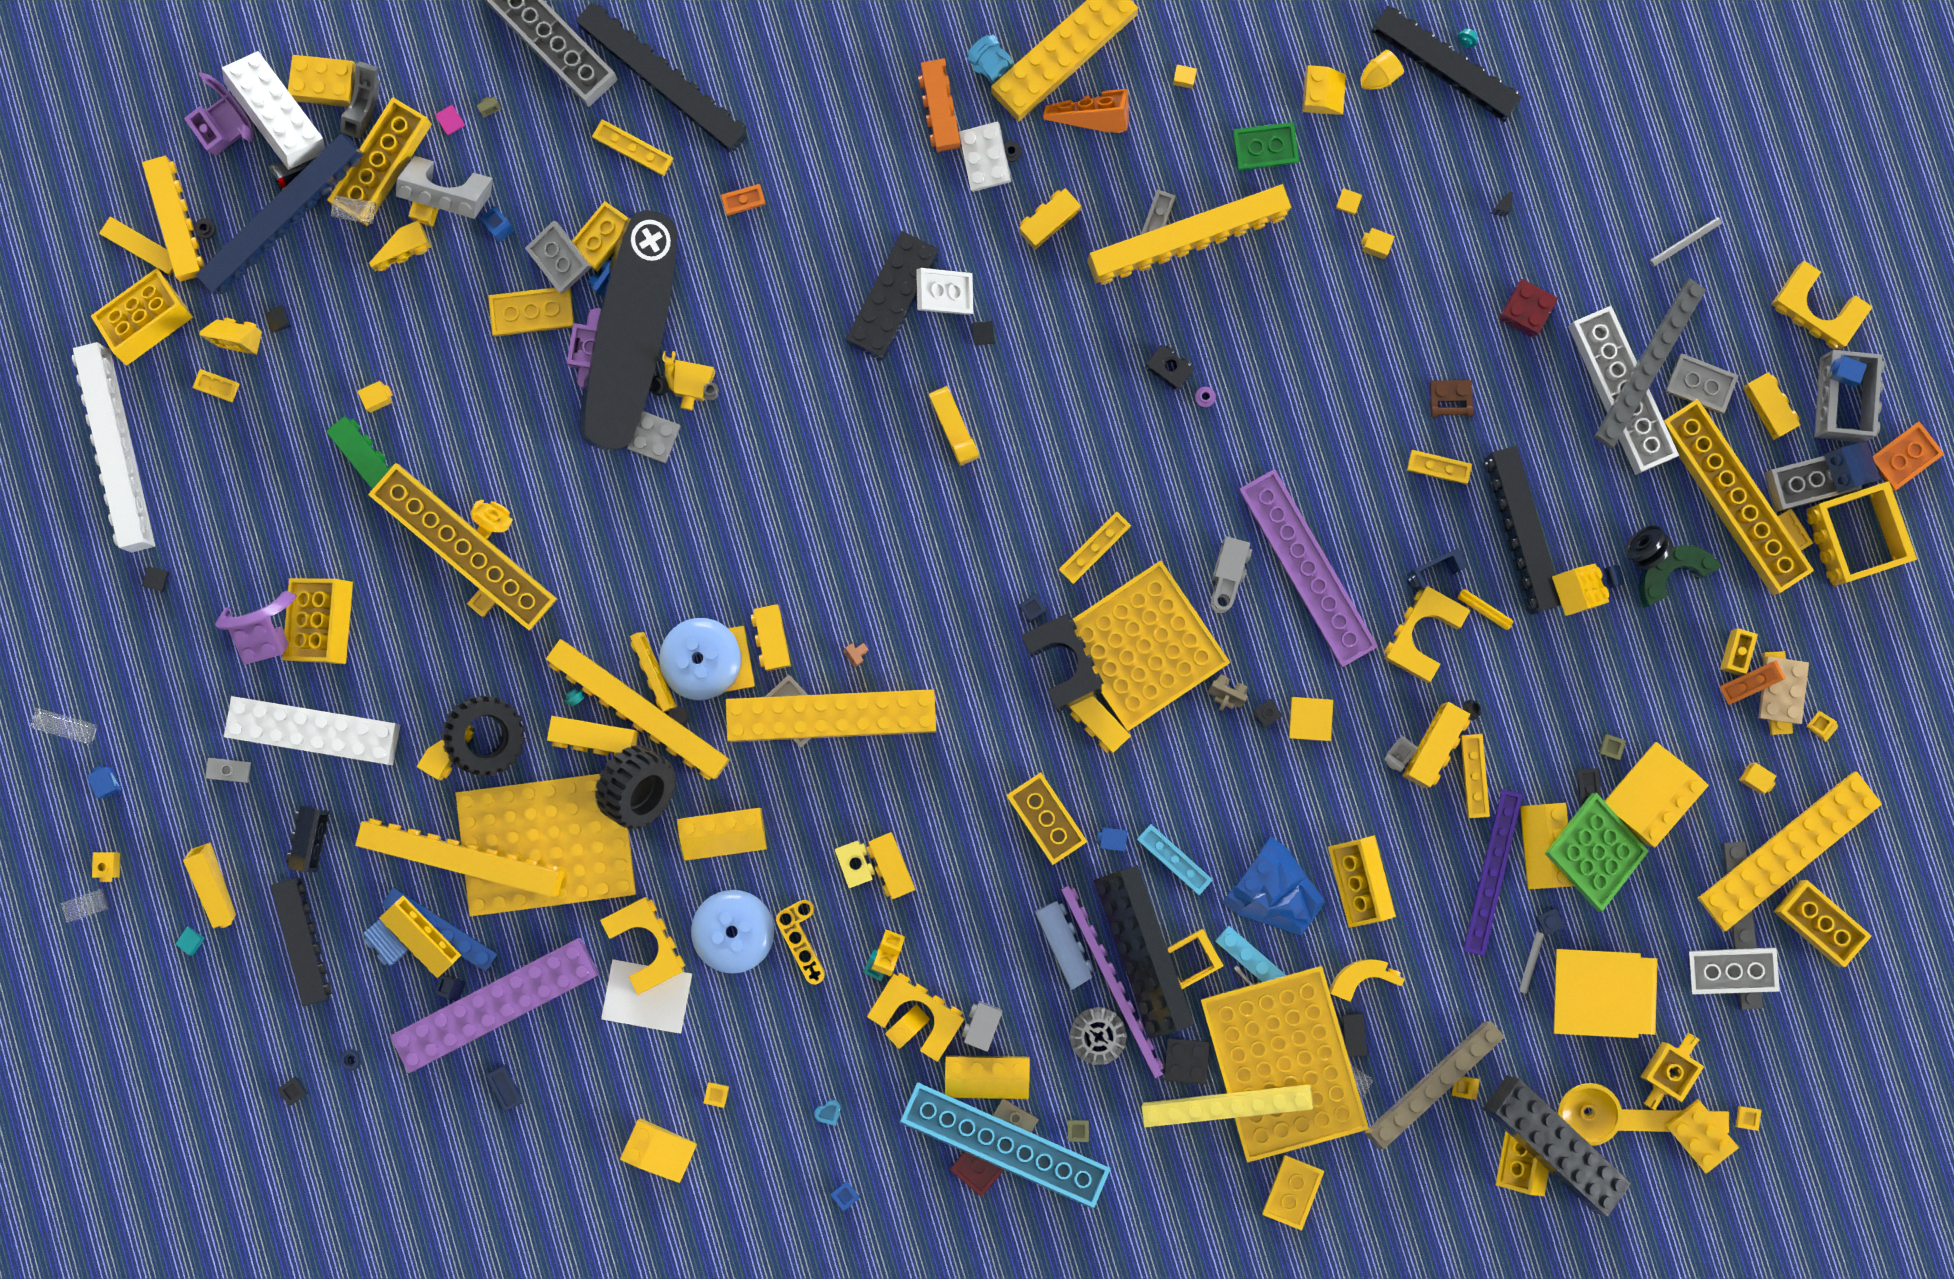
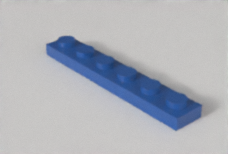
M395 887L391 889L382 903L383 907L389 909L404 895L461 954V957L483 971L488 972L498 953Z

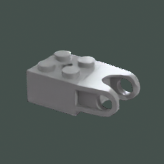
M1227 536L1222 541L1212 581L1216 583L1210 605L1216 613H1225L1234 603L1238 585L1244 581L1247 572L1244 564L1250 560L1252 554L1249 542ZM1220 597L1224 598L1227 603L1226 606H1220L1217 599Z

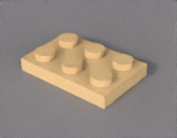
M1765 657V665L1777 660L1786 679L1761 690L1758 718L1802 724L1809 662Z

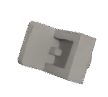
M1401 735L1387 752L1384 760L1391 769H1397L1401 772L1405 764L1418 750V747Z

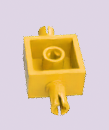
M1687 1033L1679 1048H1675L1669 1043L1661 1042L1640 1076L1653 1085V1090L1643 1104L1656 1111L1664 1095H1669L1673 1099L1683 1102L1704 1068L1703 1065L1690 1058V1053L1697 1042H1699L1697 1037ZM1671 1068L1675 1072L1674 1075H1670L1669 1070Z

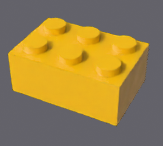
M292 55L288 92L296 102L348 107L355 86L356 64L354 61Z
M1596 563L1552 576L1566 616L1609 603V592L1602 583V572L1596 566Z

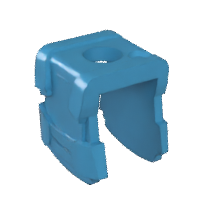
M994 34L982 37L967 53V61L973 64L972 70L986 76L992 85L1014 66L1012 58L1005 50L1000 48V43Z

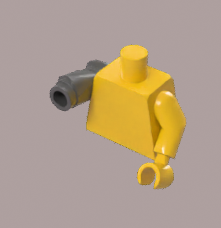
M664 351L662 359L665 362V377L669 388L674 391V394L678 397H683L681 409L692 411L694 400H714L718 397L719 388L715 383H712L716 372L714 367L675 360L674 363L675 351H672V358H668L666 351Z

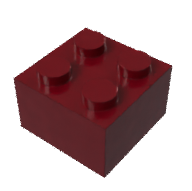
M1521 279L1514 288L1498 319L1535 338L1540 333L1558 298Z

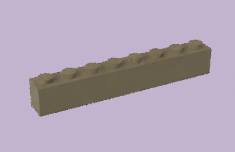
M1492 1021L1483 1022L1369 1127L1364 1134L1377 1149H1385L1503 1040L1505 1036Z

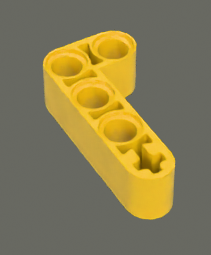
M948 386L929 393L931 403L958 464L962 466L978 459V450L973 439L970 438Z
M802 900L780 911L776 916V922L806 980L816 985L823 981L825 971L800 925V922L813 915L814 905L809 900ZM806 903L810 906L808 915H802L799 912L801 904ZM782 914H790L792 921L789 925L782 924L780 920ZM793 932H798L801 935V941L797 944L793 943L790 939V935ZM803 950L811 953L809 962H804L800 959V953ZM815 961L816 965L812 967L815 971H820L819 980L811 979L812 970L810 967L806 970L804 966L810 965Z

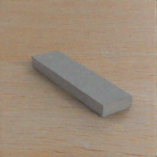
M1157 189L1141 235L1166 226L1176 198L1175 195Z

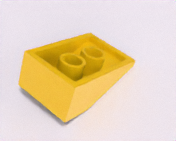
M224 318V321L216 319L202 329L199 335L216 347L257 355L262 331L254 323L244 322L243 325L236 323L234 319Z
M640 1118L636 1122L620 1160L680 1183L697 1143Z

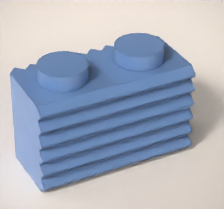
M380 919L363 933L366 937L364 942L369 948L376 949L379 953L377 957L384 965H394L410 951Z

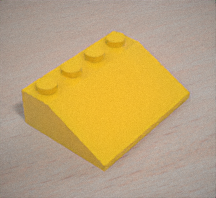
M158 268L91 315L112 352L126 366L193 318L184 302Z
M289 578L288 592L296 594L297 597L286 607L284 634L289 645L282 654V660L346 664L353 582L340 579Z
M1655 742L1604 802L1640 841L1647 846L1655 848L1709 785L1682 761Z

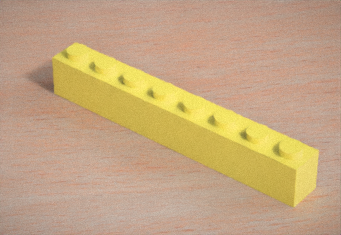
M1311 1084L1144 1102L1142 1112L1144 1127L1311 1110L1313 1109Z

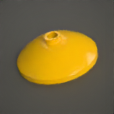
M1594 1083L1578 1085L1569 1090L1559 1104L1558 1115L1591 1146L1609 1141L1620 1128L1622 1122L1620 1102L1612 1091L1602 1085ZM1591 1108V1112L1588 1114L1584 1113V1110Z

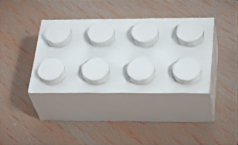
M1776 948L1689 951L1692 994L1780 991Z

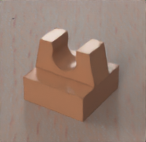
M864 643L857 648L850 644L845 647L843 652L853 667L856 668L864 661L861 656L867 653L868 648Z

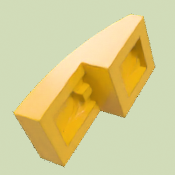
M887 929L885 930L872 966L873 970L888 976L892 975L905 936Z

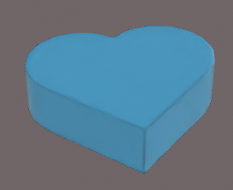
M829 1100L825 1106H819L814 1114L817 1121L836 1126L841 1110L840 1103L836 1100Z

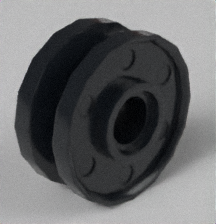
M1656 525L1647 526L1631 537L1625 547V554L1638 569L1648 570L1656 567L1666 559L1672 549L1673 542L1665 535L1661 527Z

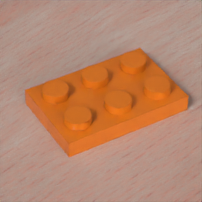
M1917 422L1875 453L1873 459L1880 475L1886 482L1889 481L1892 490L1896 491L1943 456L1944 452L1923 425Z

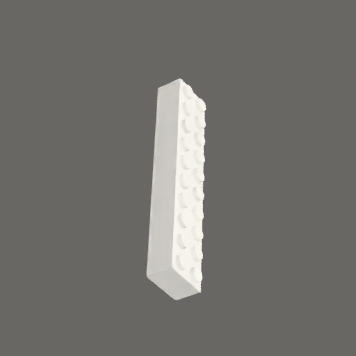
M98 342L73 348L74 355H72V361L79 373L76 376L77 382L82 387L83 394L81 395V400L87 408L86 421L92 430L90 439L97 452L95 454V461L100 466L101 474H99V479L106 491L104 500L106 505L109 506L111 513L108 515L110 524L114 526V543L118 548L131 553L156 547L111 351Z

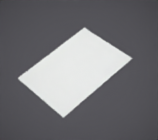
M612 959L601 1019L681 1034L692 974L682 972L637 995L628 976L647 966Z

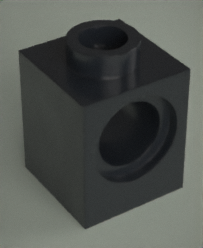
M1272 699L1251 711L1262 729L1282 717Z

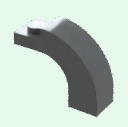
M360 61L356 64L354 91L349 106L341 115L340 133L360 139L366 131L379 95L380 80L378 79V67Z

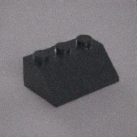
M300 806V810L296 811V829L292 831L290 839L293 844L291 851H288L286 857L288 868L302 872L318 871L330 811Z

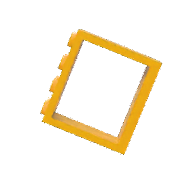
M1889 481L1806 509L1807 522L1812 526L1814 542L1820 548V559L1826 565V575L1833 587L1917 560ZM1869 495L1893 561L1850 575L1827 509Z

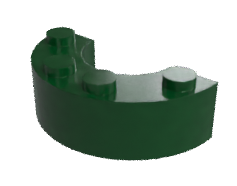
M1688 545L1672 547L1669 555L1663 562L1656 567L1642 571L1639 580L1641 604L1643 608H1646L1668 597L1666 580L1674 569H1685L1691 572L1697 579H1700L1722 566L1713 555L1701 548Z

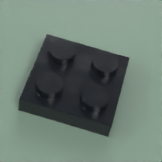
M1167 1038L1164 1080L1206 1084L1210 1042Z

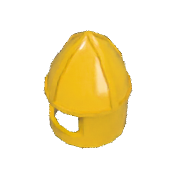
M1386 49L1375 59H1371L1363 70L1361 87L1370 90L1389 87L1392 82L1404 74L1403 66L1398 58Z

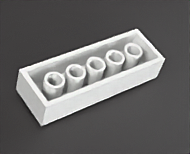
M259 51L222 67L225 85L288 170L317 157L324 150L323 137Z

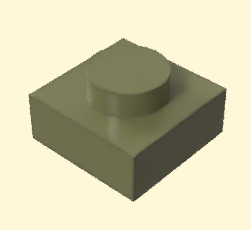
M495 96L492 98L486 97L477 105L483 118L502 109Z
M1604 734L1599 754L1620 760L1626 740Z
M1068 1120L1067 1141L1089 1142V1120Z

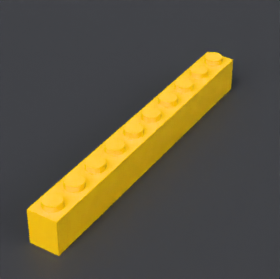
M560 639L547 656L546 660L550 662L548 665L550 668L558 673L560 670L566 673L565 678L573 684L580 683L584 686L582 690L591 697L593 694L600 698L598 702L608 709L610 706L617 710L616 715L623 720L629 718L634 722L632 724L634 728L640 732L645 730L650 733L649 738L657 744H660V742L664 743L669 753L674 756L679 754L684 758L682 762L691 768L694 766L701 770L699 774L707 780L711 778L716 780L730 761L724 754L672 719L668 714L564 640Z
M370 818L369 821H361L355 846L550 897H557L559 894L564 872L558 871V866L546 864L545 867L539 866L538 861L526 859V862L518 860L519 856L506 854V857L499 855V851L487 849L485 852L479 850L480 846L467 844L466 847L459 845L460 841L449 838L447 841L440 840L439 835L428 833V836L420 835L421 831L409 828L408 831L401 830L400 825L389 823V826L381 825L382 821Z

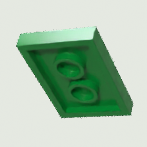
M1294 122L1233 129L1238 171L1299 163Z

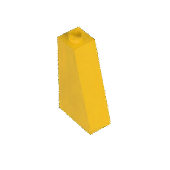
M211 842L191 849L183 862L213 928L218 926L220 928L227 927L232 924L236 913Z

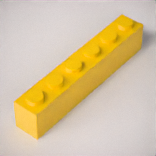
M166 155L144 161L142 165L175 277L180 282L196 278V274L205 266L202 256H198L197 249H200L197 238L193 237L191 230H194L191 218H187L186 211H188L185 199L181 198L180 192H183L180 181L176 180L175 173H177L176 165Z

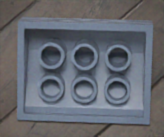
M1055 901L1035 910L1034 913L1069 988L1072 990L1091 979V972H1094L1090 961H1085L1082 956L1085 951L1081 942H1076L1073 935L1076 934L1072 923H1067L1064 917L1067 915L1063 903L1058 904Z

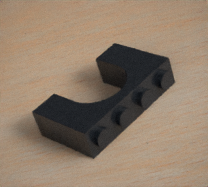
M1066 614L1021 635L1031 658L1051 648L1064 647L1071 650L1078 659V668L1074 676L1068 681L1047 690L1057 713L1102 692L1101 685L1104 684L1100 674L1094 673L1092 667L1095 664L1091 655L1086 656L1083 650L1086 648L1082 637H1077L1074 631L1077 629L1073 618L1068 619Z

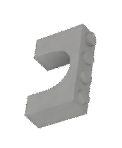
M417 156L413 157L397 178L396 197L475 219L491 196L493 179L472 173L467 182L462 186L453 188L437 186L431 183L434 161Z

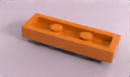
M1777 660L1719 687L1728 705L1786 678Z

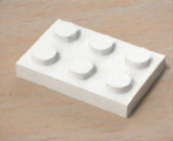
M998 121L959 131L972 192L1011 182Z
M927 268L917 269V309L964 315L973 314L972 273Z

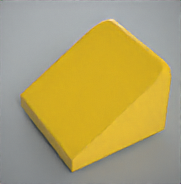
M1177 65L1173 85L1192 89L1197 69Z
M1818 711L1806 727L1820 739L1827 742L1838 728V724L1834 719Z
M1463 1076L1453 1085L1452 1096L1476 1100L1480 1080Z

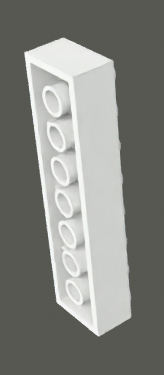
M1612 306L1578 319L1568 326L1607 414L1637 364ZM1648 388L1619 438L1635 475L1679 456Z
M231 696L224 737L393 765L400 724Z

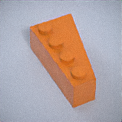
M945 58L922 62V76H918L920 88L925 90L922 100L924 108L928 107L929 115H926L927 126L932 127L933 134L930 135L931 146L936 147L937 153L961 148L956 116L954 115L953 99L950 95L949 77L946 75Z

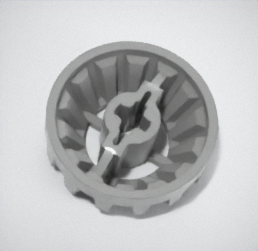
M1101 1007L1087 1009L1081 1012L1072 1023L1070 1042L1075 1053L1083 1061L1093 1065L1108 1064L1117 1059L1125 1048L1127 1033L1124 1023L1117 1014L1109 1009ZM1096 1022L1105 1023V1026L1103 1028L1100 1026L1092 1027L1090 1025ZM1108 1026L1113 1032V1042L1108 1039L1106 1031ZM1089 1030H1092L1096 1033L1102 1031L1103 1039L1106 1040L1107 1043L1099 1039L1097 1041H1094L1095 1037L1093 1033ZM1085 1032L1089 1034V1040L1092 1043L1090 1047L1085 1043ZM1104 1045L1108 1048L1100 1052L1092 1050L1094 1046Z

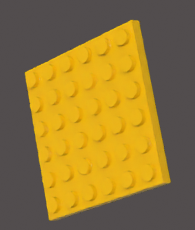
M1161 560L1073 618L1077 629L1074 631L1077 637H1082L1086 648L1083 650L1086 656L1090 654L1095 666L1092 667L1094 673H1099L1104 682L1101 685V694L1127 732L1230 663Z

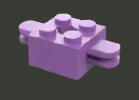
M600 308L590 310L586 325L573 324L567 365L570 368L579 369L577 383L582 389L585 377L589 373Z

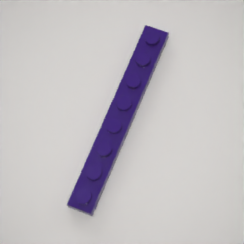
M1503 789L1500 792L1463 947L1465 952L1485 956L1523 794Z

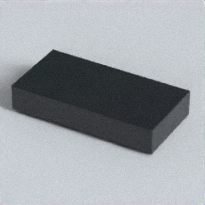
M1363 1013L1342 1015L1344 1044L1348 1057L1367 1056Z

